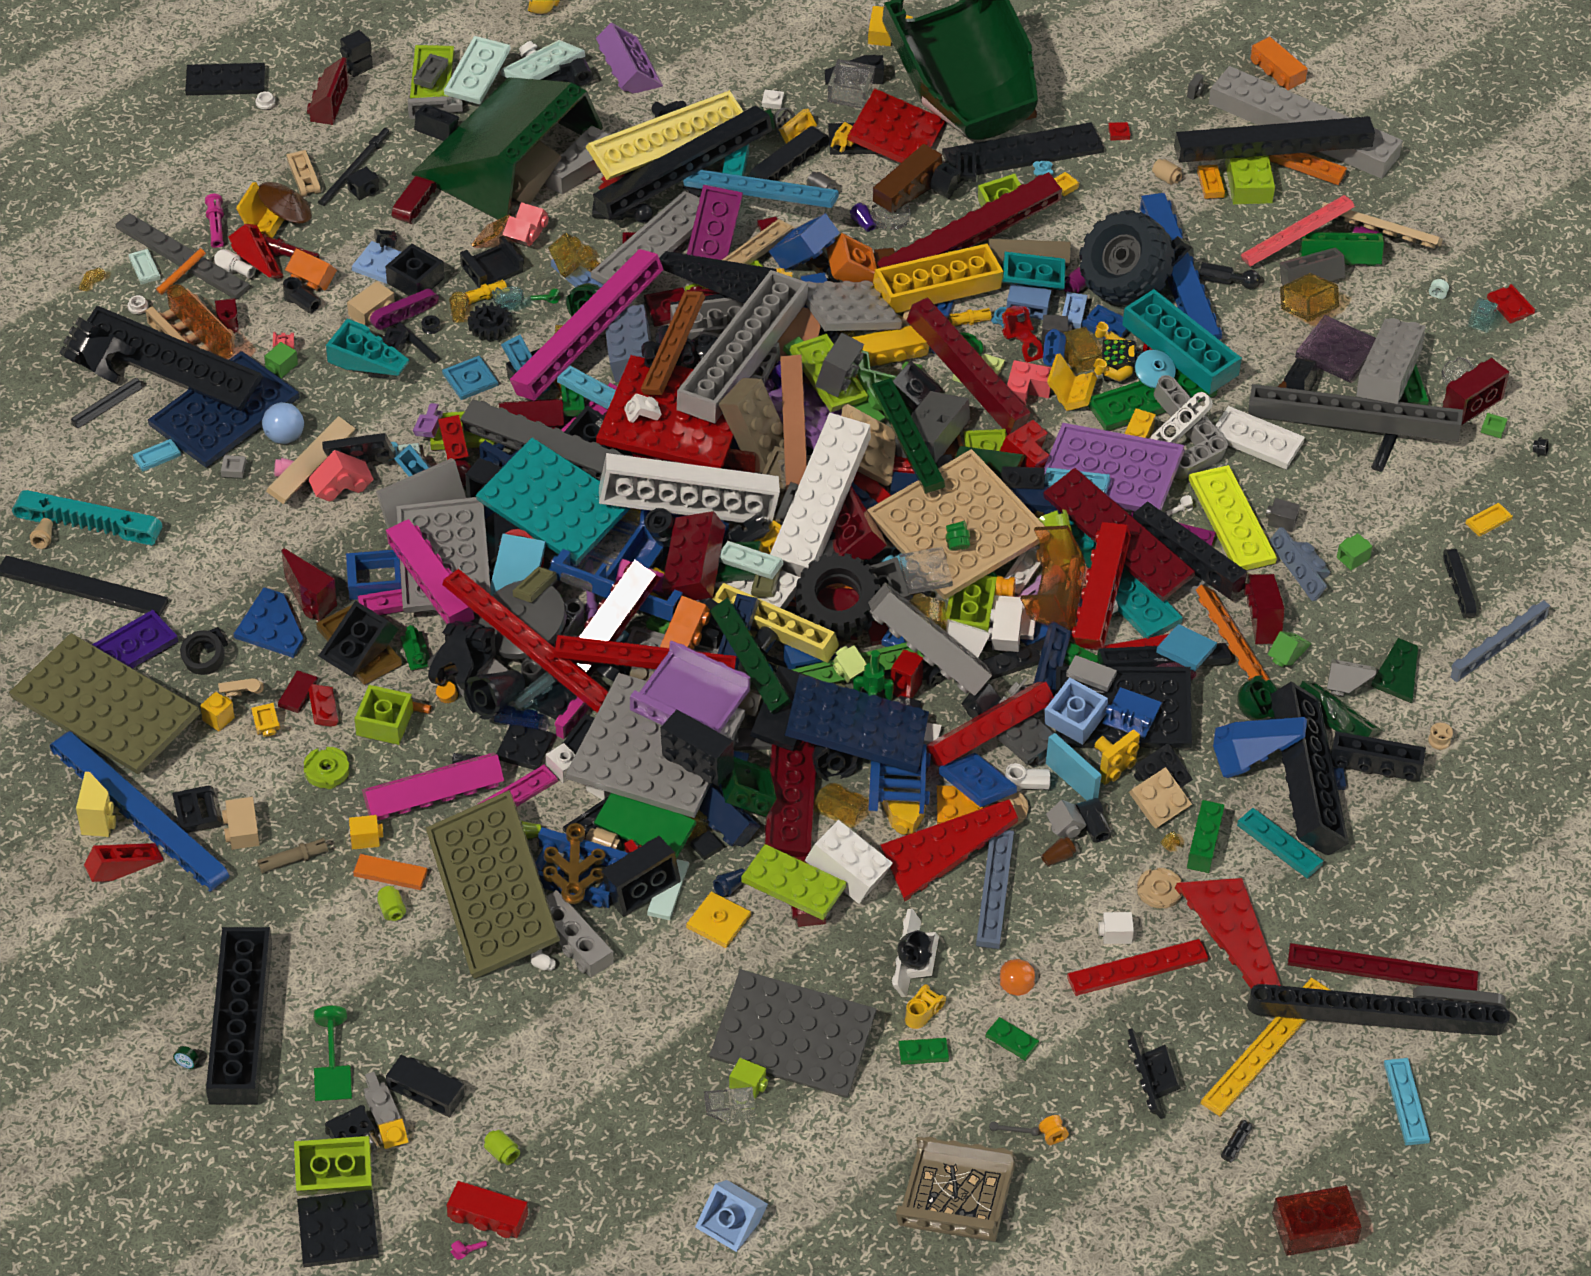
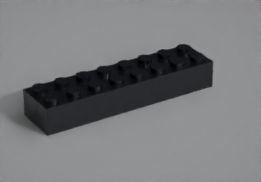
M1291 681L1270 695L1275 719L1305 717L1307 719L1305 737L1282 750V762L1286 772L1285 779L1289 787V799L1293 808L1292 815L1297 829L1296 835L1301 842L1308 844L1316 851L1324 855H1331L1348 845L1349 841L1320 699Z
M222 927L206 1082L209 1105H258L272 953L270 927Z

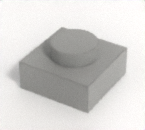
M224 455L221 476L243 478L246 457Z

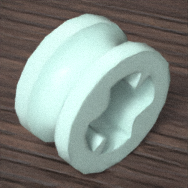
M1442 279L1433 280L1429 288V294L1433 297L1444 299L1449 290V284Z

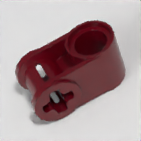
M236 299L215 300L217 319L227 329H231L234 334L237 333L239 327Z

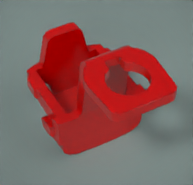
M1012 306L1007 308L1002 314L1004 323L1002 333L1004 338L1016 337L1023 343L1022 354L1026 363L1043 358L1042 344L1030 332L1034 328L1030 320L1029 309L1026 306ZM1023 313L1025 320L1019 322L1017 315ZM1030 343L1037 347V354L1033 357L1028 355Z

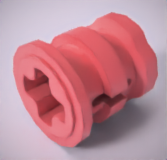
M273 332V348L282 342L294 349V333H290V335H286V333L277 335L276 332Z

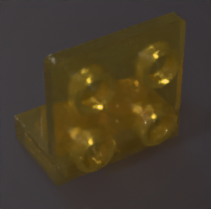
M566 232L548 247L560 274L565 278L580 265L591 272L600 264L595 259V252L589 245L585 246L576 236L572 237Z

